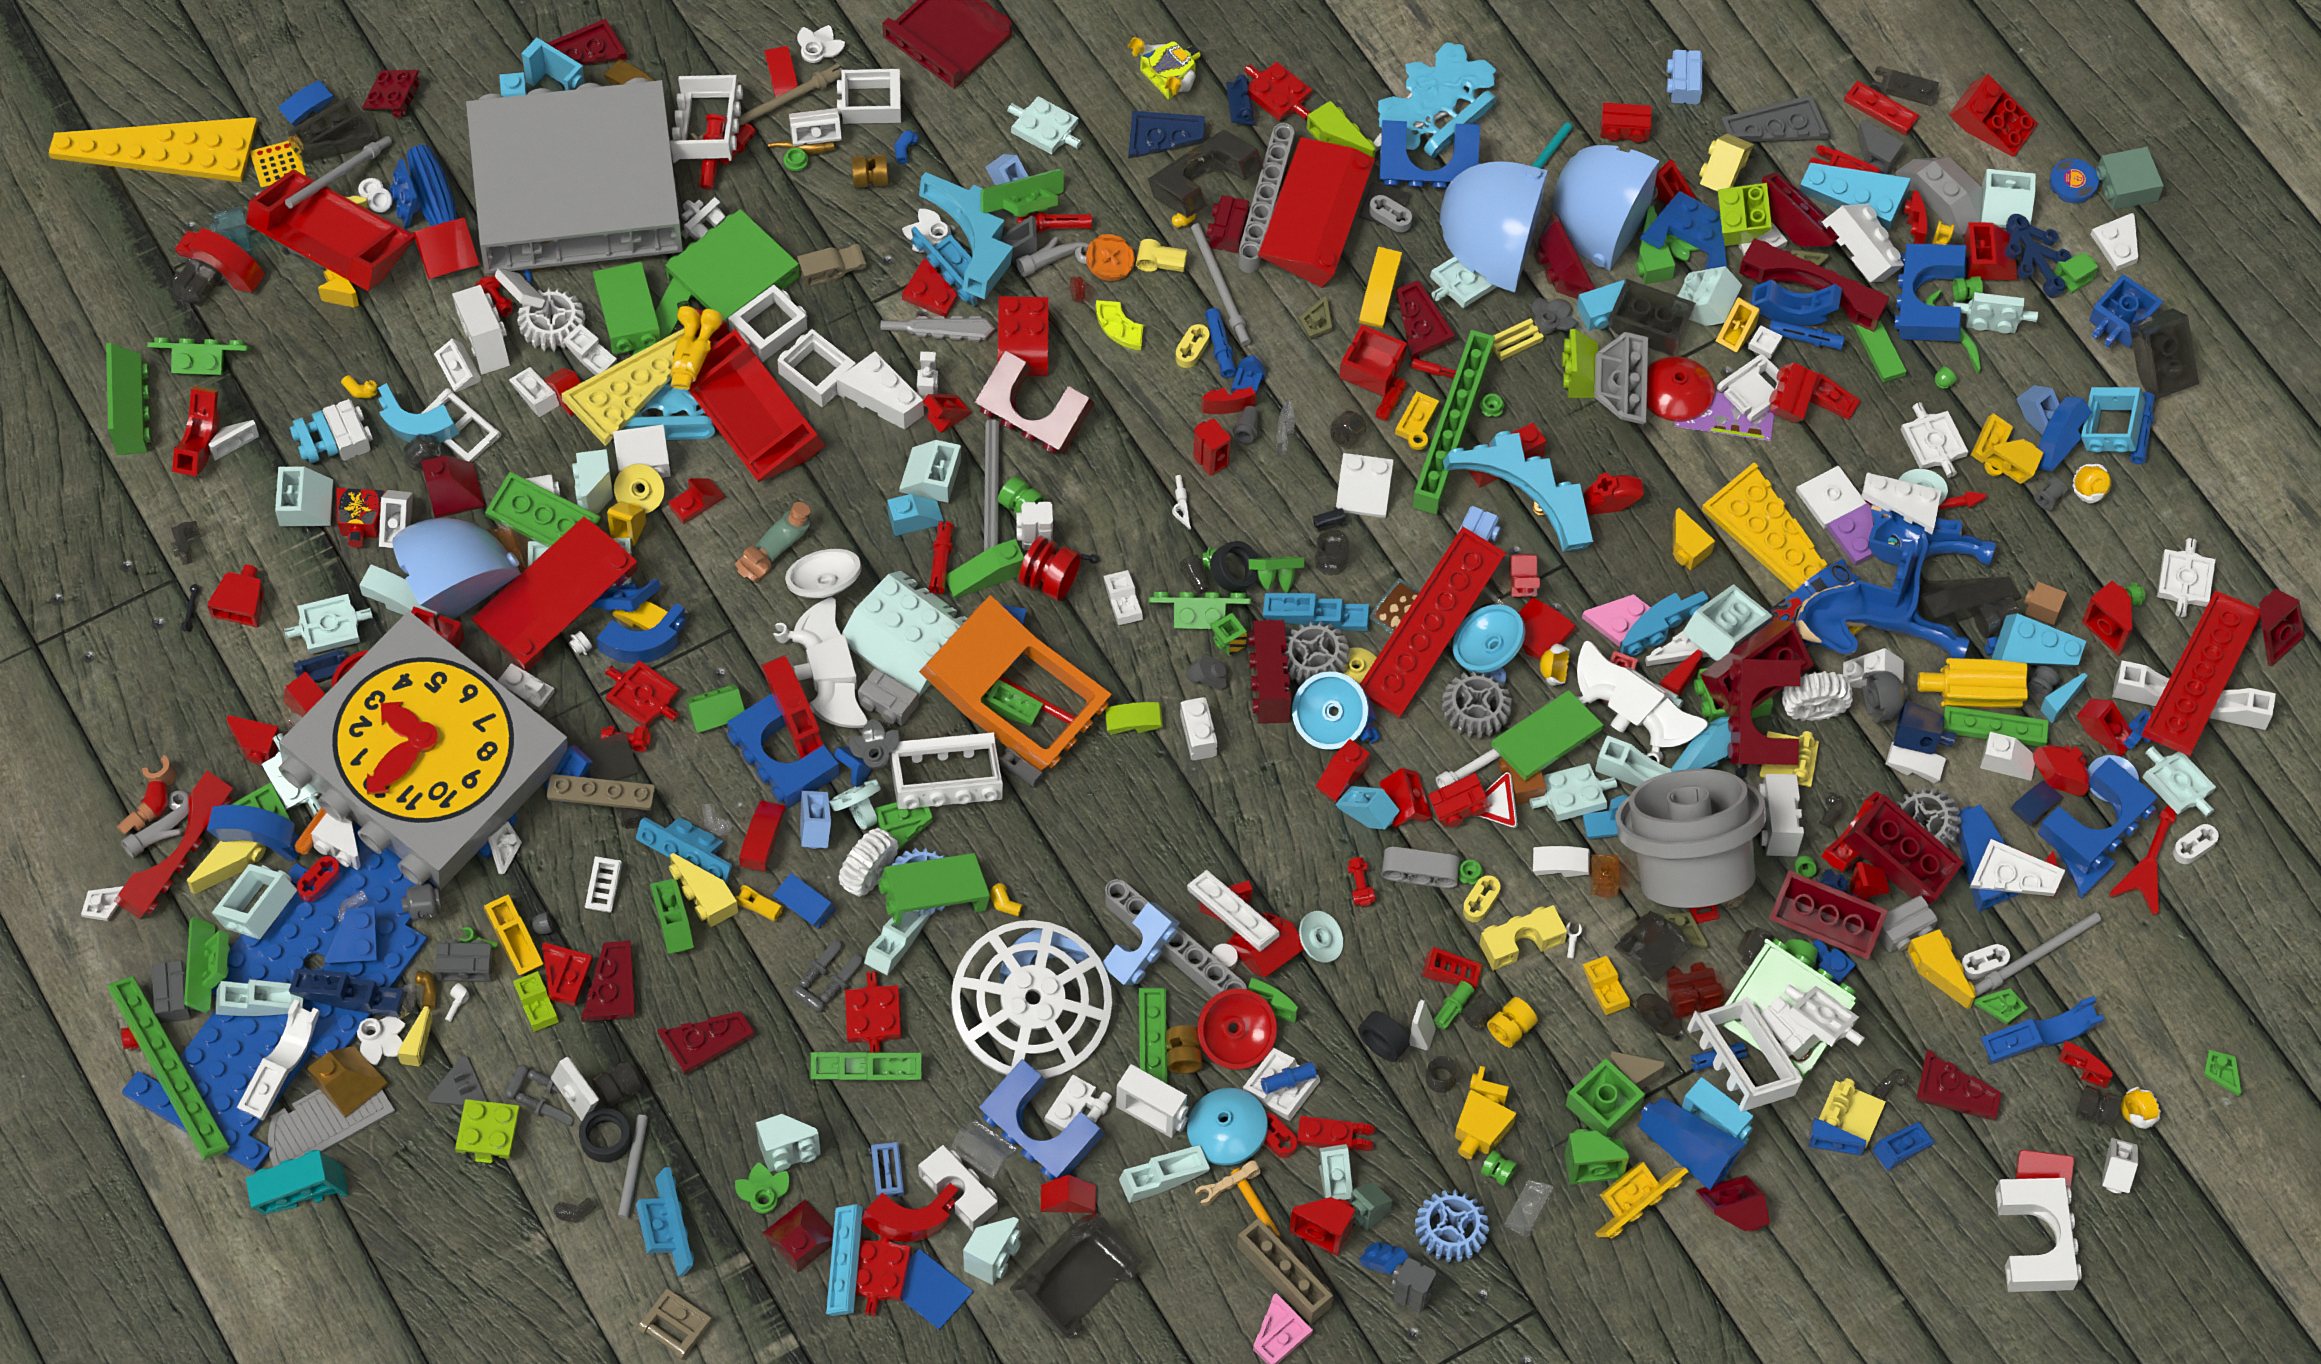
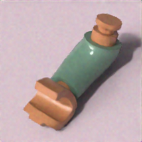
M802 502L794 503L792 509L787 511L755 546L744 550V556L735 563V566L738 568L737 572L753 582L761 580L769 572L771 562L800 539L808 530L810 525L808 519L810 514L809 506Z

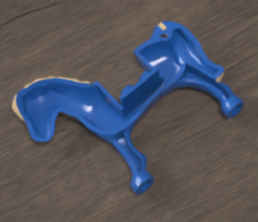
M1873 504L1871 515L1874 526L1869 536V549L1878 559L1898 566L1892 590L1857 580L1856 583L1851 582L1845 586L1838 585L1824 589L1821 592H1815L1810 598L1803 601L1795 625L1801 638L1814 645L1830 649L1837 655L1846 656L1853 654L1858 648L1857 639L1847 626H1871L1878 630L1904 633L1927 640L1947 651L1951 658L1964 659L1970 639L1957 637L1951 627L1924 620L1918 613L1917 604L1921 567L1927 558L1944 553L1971 555L1980 564L1989 566L1996 542L1990 540L1982 541L1972 535H1962L1961 521L1944 520L1936 517L1933 533L1930 534L1924 531L1925 527L1913 521L1911 524L1903 520L1904 516L1893 510L1888 512ZM1892 534L1900 538L1902 547L1888 544V539Z

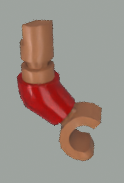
M165 755L160 760L163 768L159 772L151 773L148 768H142V772L148 781L145 796L141 800L142 804L137 807L138 811L136 813L132 812L116 826L122 834H126L132 827L139 832L146 826V821L150 822L154 818L158 819L165 812L168 806L167 787L171 786L176 778V772Z

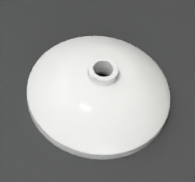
M826 549L808 554L797 560L788 569L785 576L787 587L791 592L805 598H826L836 595L856 581L861 572L860 559L855 553L844 549Z

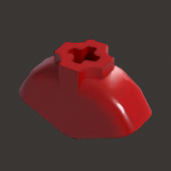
M1608 472L1598 475L1597 481L1590 485L1583 494L1587 514L1613 513L1625 509L1643 496L1642 481L1640 478L1631 475L1610 476Z
M2046 745L2035 750L2033 753L2034 763L2049 786L2075 796L2086 794L2089 790L2090 776L2085 765L2087 761L2084 759L2083 752L2076 746Z

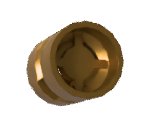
M873 154L871 158H867L865 155L851 156L854 188L868 187L869 183H872L874 186L888 185L886 154Z
M1180 1025L1166 1031V1048L1169 1050L1167 1052V1065L1170 1072L1189 1074L1202 1068V1053L1199 1049L1201 1046L1197 1035V1027Z

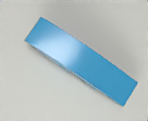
M1265 593L1263 618L1284 620V623L1300 625L1301 623L1304 626H1309L1310 620L1314 623V626L1322 621L1325 627L1331 623L1334 630L1339 628V630L1368 631L1370 606L1369 604H1344L1343 599H1317L1316 593Z

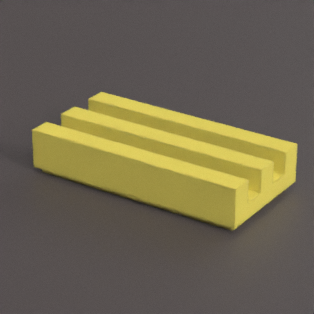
M1530 318L1494 335L1493 351L1499 360L1502 361L1542 342L1544 336L1542 333L1539 334L1538 327L1533 325V320ZM1530 335H1533V337H1531V338H1529V339H1527V340H1525V341H1523V342H1521V343H1518V342H1520V340H1522V339H1524V338H1526V337H1528V336H1530ZM1509 345H1514V346H1512V347H1510V348H1508V349H1506V350H1503V351L1500 350V349L1505 348V347H1507V346H1509Z

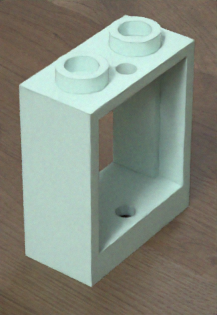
M249 864L213 910L212 914L225 929L261 939L296 893L297 889L291 883V877L281 870L278 872L272 871L264 865L259 867ZM262 885H269L249 913L242 912Z

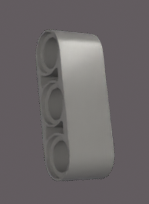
M1388 847L1384 851L1381 875L1383 878L1391 881L1453 888L1458 882L1460 859L1451 854Z

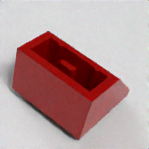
M1968 222L1964 236L1967 255V280L1975 276H1980L1981 280H2017L2016 260L2008 258L2004 253L2009 243L2010 234L1994 223Z
M1269 912L1261 913L1260 915L1279 930V937L1263 950L1258 951L1236 931L1233 937L1226 941L1227 944L1236 949L1239 959L1252 973L1264 978L1304 949L1293 923Z

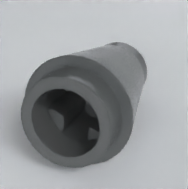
M1246 406L1233 427L1234 438L1240 443H1251L1257 437L1258 410L1255 407Z

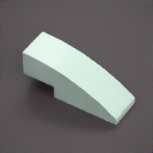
M370 565L359 585L363 596L385 603L386 609L405 615L408 611L411 612L413 607L435 613L436 619L439 615L438 612L423 607L418 603L405 579L374 565Z
M919 910L903 912L900 925H895L893 918H891L883 926L882 934L868 948L864 963L888 975L914 942L931 913L928 910H925L922 915Z
M251 979L248 984L221 981L217 989L216 1014L231 1016L288 1014L294 999L300 1001V1008H303V998L290 994L291 984Z
M1200 1145L1153 1157L1147 1164L1125 1169L1119 1181L1128 1202L1131 1203L1188 1182L1208 1172L1210 1167Z

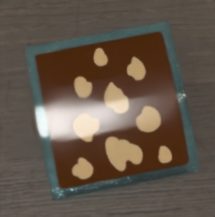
M1399 578L1372 611L1369 619L1393 634L1419 594V591Z

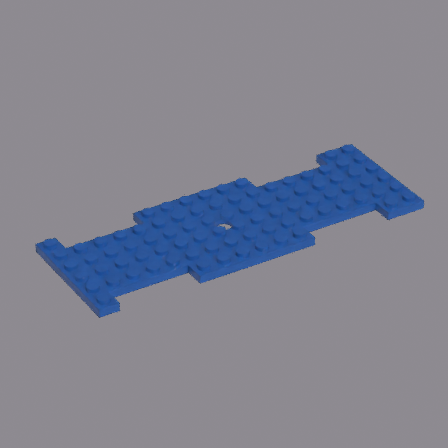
M513 814L509 818L508 822L511 826L518 820L517 815ZM357 823L353 828L361 865L360 868L356 870L351 866L345 867L338 862L341 871L339 878L316 901L306 902L302 900L297 890L261 939L241 934L230 948L227 957L229 971L224 981L248 984L251 979L291 984L296 969H307L305 961L309 956L319 954L324 958L326 957L347 908L376 907L378 961L324 964L321 969L314 970L344 972L348 974L350 979L372 980L376 982L378 987L393 988L428 941L426 936L408 927L413 919L409 913H404L401 898L406 897L408 887L416 885L399 870L398 863L402 859L388 848L381 854L370 849L359 837L358 831L362 827ZM489 841L477 852L486 859H489L492 855ZM297 863L288 872L292 879L291 883L296 889L297 882L308 871ZM332 866L330 868L324 867L323 872L329 871L331 873L333 871ZM428 880L424 883V884L429 883V884H431V885L433 886L434 889L436 888V887H435L432 883H430ZM306 885V886L304 887V888H305V891H307V890L314 891V890H315L314 885L311 886V887H309V886ZM220 982L211 990V995L216 998ZM303 998V1009L311 1012L315 1008L320 1011L304 1055L294 1069L288 1073L268 1113L312 1054L321 1058L329 1051L350 1047L358 1036L357 1030L360 1023L365 1019L371 1018L373 1014L342 1009ZM215 1010L179 1058L229 1145L228 1152L223 1154L255 1173L268 1158L271 1148L251 1137L262 1123V1120L239 1110L237 1106L262 1059L268 1057L273 1052L283 1036L288 1014L231 1016L218 1015ZM137 1071L122 1090L123 1096L188 1133L161 1084Z

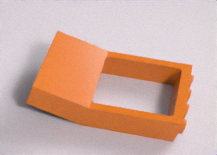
M991 595L981 603L919 671L965 716L988 733L994 732V737L1013 749L1041 771L1047 766L1052 768L1061 759L1059 755L1061 750L1064 748L1067 751L1077 741L1074 736L1079 730L1083 733L1093 723L1090 718L1095 713L1100 715L1109 705L1106 700L1111 696L1110 692L1038 640ZM1020 654L1028 656L1086 700L1084 708L1047 749L1041 748L981 702V697Z

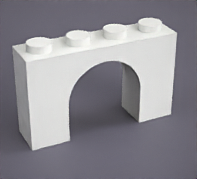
M2065 1178L1999 1180L1995 1189L1998 1215L2037 1216L2049 1224L2056 1238V1247L2046 1254L2009 1256L2005 1265L2008 1292L2074 1290L2078 1280H2081V1266L2076 1264L2075 1255L2078 1253V1242L2072 1236L2075 1220L2074 1214L2069 1213L2068 1204L2071 1203V1190L2069 1187H2066Z

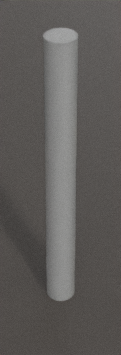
M646 1115L637 1116L618 1217L621 1219L629 1218L648 1121Z

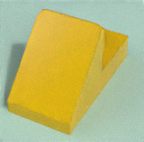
M326 268V271L323 273L327 283L318 287L321 300L354 308L359 306L356 291L349 280Z

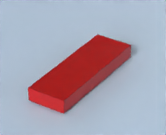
M1856 81L1844 98V102L1905 136L1919 118V114L1859 81Z

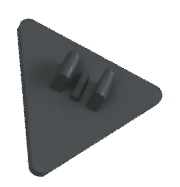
M462 1056L429 1095L428 1101L430 1103L464 1106L465 1099L487 1102L467 1056Z

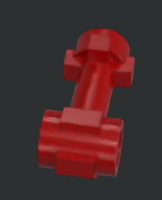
M495 275L479 279L475 286L481 285L484 293L490 294L492 301L495 303L493 307H496L500 316H508L513 311L512 301L510 299L505 300L497 291L500 289V283Z
M608 726V728H602L600 742L610 747L613 746L614 742L632 743L631 748L634 751L644 752L647 750V746H650L651 734H649L650 730L644 726L635 727L634 733L615 732V727Z
M1362 857L1350 859L1348 861L1349 866H1347L1348 873L1354 874L1357 890H1352L1355 906L1360 905V907L1369 906L1372 902L1376 901L1373 886L1367 887L1364 872L1368 871L1367 862L1364 863V858Z

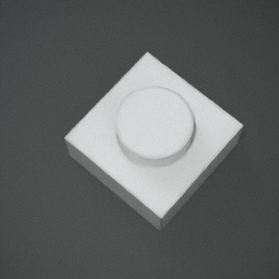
M1760 325L1750 341L1748 349L1771 359L1782 340V335Z

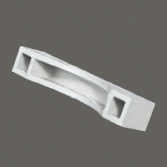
M2122 660L2116 673L2112 697L2156 706L2169 678L2155 672L2146 665ZM2253 688L2223 690L2210 718L2266 730L2273 715L2276 693Z

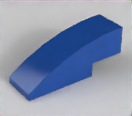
M2065 397L2055 410L2038 446V449L2044 453L2036 470L2053 471L2081 439L2078 428L2092 414L2083 398Z

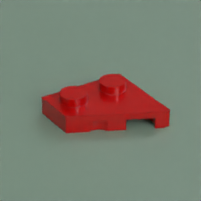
M923 258L903 291L902 300L946 318L957 301V293L933 266Z
M543 942L542 947L550 1000L576 1006L593 962L592 955Z

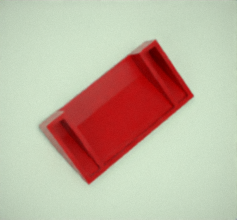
M1301 137L1257 256L1322 288L1334 275L1375 158L1352 147Z
M294 169L249 201L247 225L367 291H370L383 281L415 239L414 235L327 187L317 191L296 206L288 208L285 200L314 182L311 178Z
M736 329L711 347L696 380L691 382L688 391L706 415L712 419L713 424L758 483L807 461L825 447L817 433Z
M584 516L472 617L471 620L520 669L527 672L544 657L543 649L611 586L616 584L620 587L638 571L637 561L619 543Z

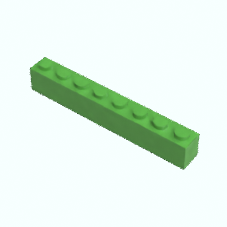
M1474 330L1470 331L1414 492L1412 507L1414 509L1437 515L1452 470L1444 469L1443 459L1449 451L1461 446L1493 353L1495 336Z

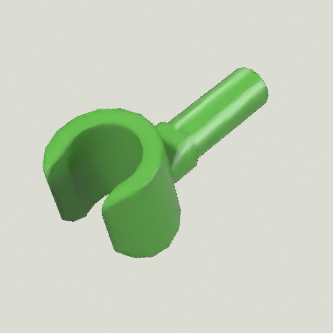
M469 927L462 929L463 933L470 937L467 939L459 938L461 943L484 940L487 943H491L492 948L497 949L498 942L476 936Z

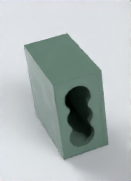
M2148 147L2102 155L2099 165L2096 167L2098 179L2104 188L2105 198L2109 200L2112 210L2159 200L2164 185Z

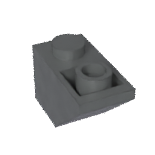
M1864 120L1861 121L1857 139L1864 162L1878 167L1881 174H1888L1901 157L1904 142L1898 137L1884 132L1874 124Z

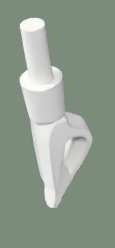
M1177 475L1175 476L1177 485L1175 494L1178 503L1173 507L1172 513L1191 530L1186 489L1183 488L1182 476ZM1181 510L1183 513V517H1181L1177 513V511Z

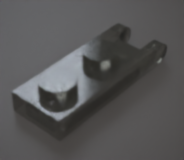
M1881 66L1876 67L1874 73L1877 76L1883 77L1882 82L1872 81L1870 88L1880 93L1932 107L1939 82Z

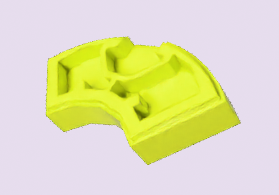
M1096 300L1097 319L1107 336L1124 347L1141 350L1143 325L1134 323L1125 316L1121 308V302Z

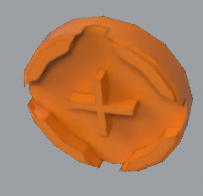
M1102 234L1091 241L1085 255L1086 264L1090 271L1098 278L1106 281H1119L1125 278L1132 270L1135 261L1131 246H1128L1123 238L1113 234Z

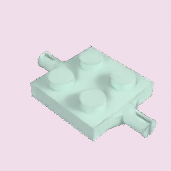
M1039 96L1026 109H1022L1014 103H1011L1008 112L1019 117L1011 127V133L1051 155L1058 147L1065 143L1076 149L1080 148L1082 140L1071 135L1073 129L1078 125V117Z
M1455 256L1433 269L1430 277L1440 286L1439 289L1432 292L1433 299L1439 301L1444 296L1449 295L1462 308H1465L1498 287L1485 281L1486 277L1478 272H1470Z
M1974 292L1973 299L1968 304L1953 302L1952 306L1961 307V313H1967L1966 328H1974L1975 330L2015 333L2018 324L2022 320L2037 322L2038 318L2037 311L2023 310L2024 298Z
M348 594L297 606L300 615L299 625L284 628L286 639L302 635V638L306 641L309 654L359 643L358 621L373 619L370 608L355 612V609L350 604Z
M283 733L273 737L279 751V741L284 737ZM278 752L275 757L263 763L262 766L287 810H291L299 804L308 803L314 816L321 808L317 797L321 793L308 783L302 789H298L282 776L278 769L283 763L281 752Z
M2154 746L2146 751L2145 754L2150 757L2155 766L2146 771L2142 778L2177 814L2194 806L2205 817H2208L2214 811L2204 798L2213 793L2216 786L2185 754L2177 752L2171 756L2163 757Z
M1585 764L1543 775L1546 785L1545 795L1530 798L1529 801L1532 809L1547 805L1553 811L1556 820L1561 821L1607 809V801L1603 791L1617 788V782L1615 777L1600 781L1594 775L1590 764Z

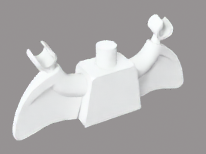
M832 597L827 598L807 610L798 620L794 631H789L784 623L775 624L776 629L782 632L780 634L773 633L778 642L785 643L789 639H793V642L801 643L807 648L808 663L794 666V672L798 681L812 678L814 689L818 692L817 697L809 703L812 712L822 720L833 725L847 728H864L867 719L855 698V689H857L856 674L845 634H840L835 622V599Z
M1584 642L1577 668L1578 683L1583 696H1577L1576 698L1584 706H1586L1587 702L1592 703L1597 699L1609 701L1608 706L1618 713L1611 726L1624 733L1630 722L1637 726L1644 725L1650 732V745H1652V750L1646 755L1651 759V756H1655L1657 763L1660 764L1663 761L1660 747H1674L1689 742L1707 728V720L1679 709L1669 698L1670 694L1634 669L1624 668L1610 662L1592 642Z

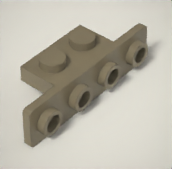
M552 774L549 780L547 799L651 810L655 786L652 784Z

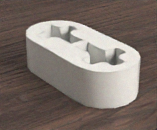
M2208 824L2195 828L2177 841L2173 850L2175 860L2182 864H2190L2206 854L2216 845L2219 837L2218 831ZM2202 835H2209L2211 837L2210 840L2204 839L2203 841L2199 842ZM2191 846L2193 847L2190 854L2188 852L2184 854L2181 852L2182 848L2186 850Z
M1999 944L1968 953L1961 962L1964 976L1974 980L1982 978L1993 971L1998 972L2007 966L2010 953L2006 947ZM1993 954H1996L1997 957L2002 956L2001 962L1997 959L1991 960ZM1969 962H1972L1973 965L1979 964L1977 970H1974L1973 967L1968 968Z

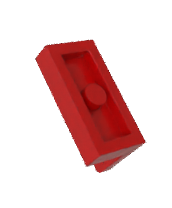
M1400 768L1380 781L1381 789L1386 792L1400 810L1394 817L1393 827H1399L1410 819L1426 822L1432 818L1418 772Z

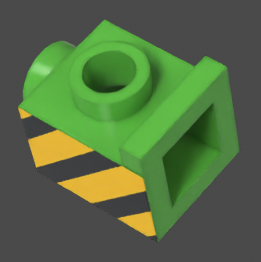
M1233 613L1211 625V629L1214 631L1213 639L1216 646L1226 652L1228 656L1246 647L1247 631Z

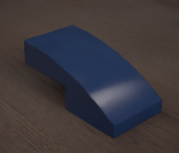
M2043 780L2012 805L2011 811L2031 827L2043 814L2046 815L2063 799V796Z

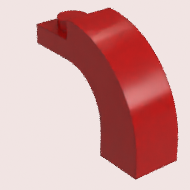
M201 228L198 233L187 231L175 248L179 256L198 259L215 267L226 277L233 289L252 293L265 275L257 262L241 247L226 237Z
M198 386L191 388L187 427L182 440L174 447L172 472L197 476L204 469L211 453L209 443L216 436L220 414V411H217L218 390Z
M1875 791L1864 801L1856 817L1845 832L1825 849L1821 857L1830 866L1843 872L1845 869L1850 870L1862 858L1843 839L1857 820L1882 795L1881 793Z
M949 1183L931 1204L920 1209L901 1207L882 1192L865 1210L862 1223L876 1234L894 1241L914 1242L929 1238L946 1226L950 1216L948 1213L953 1209L957 1201L955 1197L958 1188Z

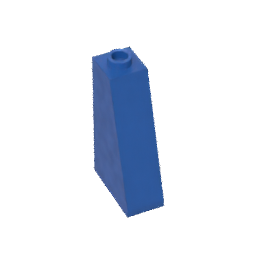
M1981 804L1973 808L1971 806L1963 808L1960 814H1958L1962 823L1955 825L1960 829V833L1956 834L1970 885L1990 840L1992 839L2006 845ZM1971 888L1978 912L2021 894Z
M1663 1097L1654 1104L1652 1102L1648 1103L1640 1113L1643 1117L1637 1125L1678 1163L1686 1167L1709 1190L1725 1179L1746 1145L1741 1140Z

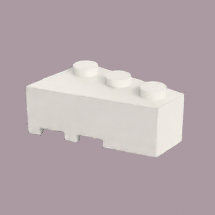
M1869 204L1843 205L1822 221L1826 228L1831 226L1839 236L1836 241L1840 246L1845 244L1854 255L1851 258L1870 283L1883 282L1904 266L1900 259L1899 251L1893 247L1889 240L1888 232L1881 226L1877 219L1876 211Z
M481 285L453 293L452 296L458 317L466 337L469 338L472 344L471 349L473 355L477 357L481 375L510 366L503 337L507 336L503 322H499L500 318L496 307H493L490 294H485Z
M876 352L870 354L836 379L837 395L843 398L846 396L857 402L858 406L862 408L867 407L877 412L879 417L904 430L924 416L923 399Z
M1765 774L1763 784L1759 783L1758 791L1764 798L1766 811L1764 830H1761L1760 834L1761 846H1765V856H1797L1804 835L1803 827H1799V818L1802 817L1801 809H1798L1800 797L1797 775Z

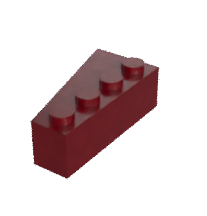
M1284 620L1253 621V631H1248V646H1253L1254 652L1249 653L1250 669H1255V676H1251V691H1256V699H1252V714H1257L1258 724L1289 723L1291 692L1289 691L1287 655H1282V653L1286 652Z

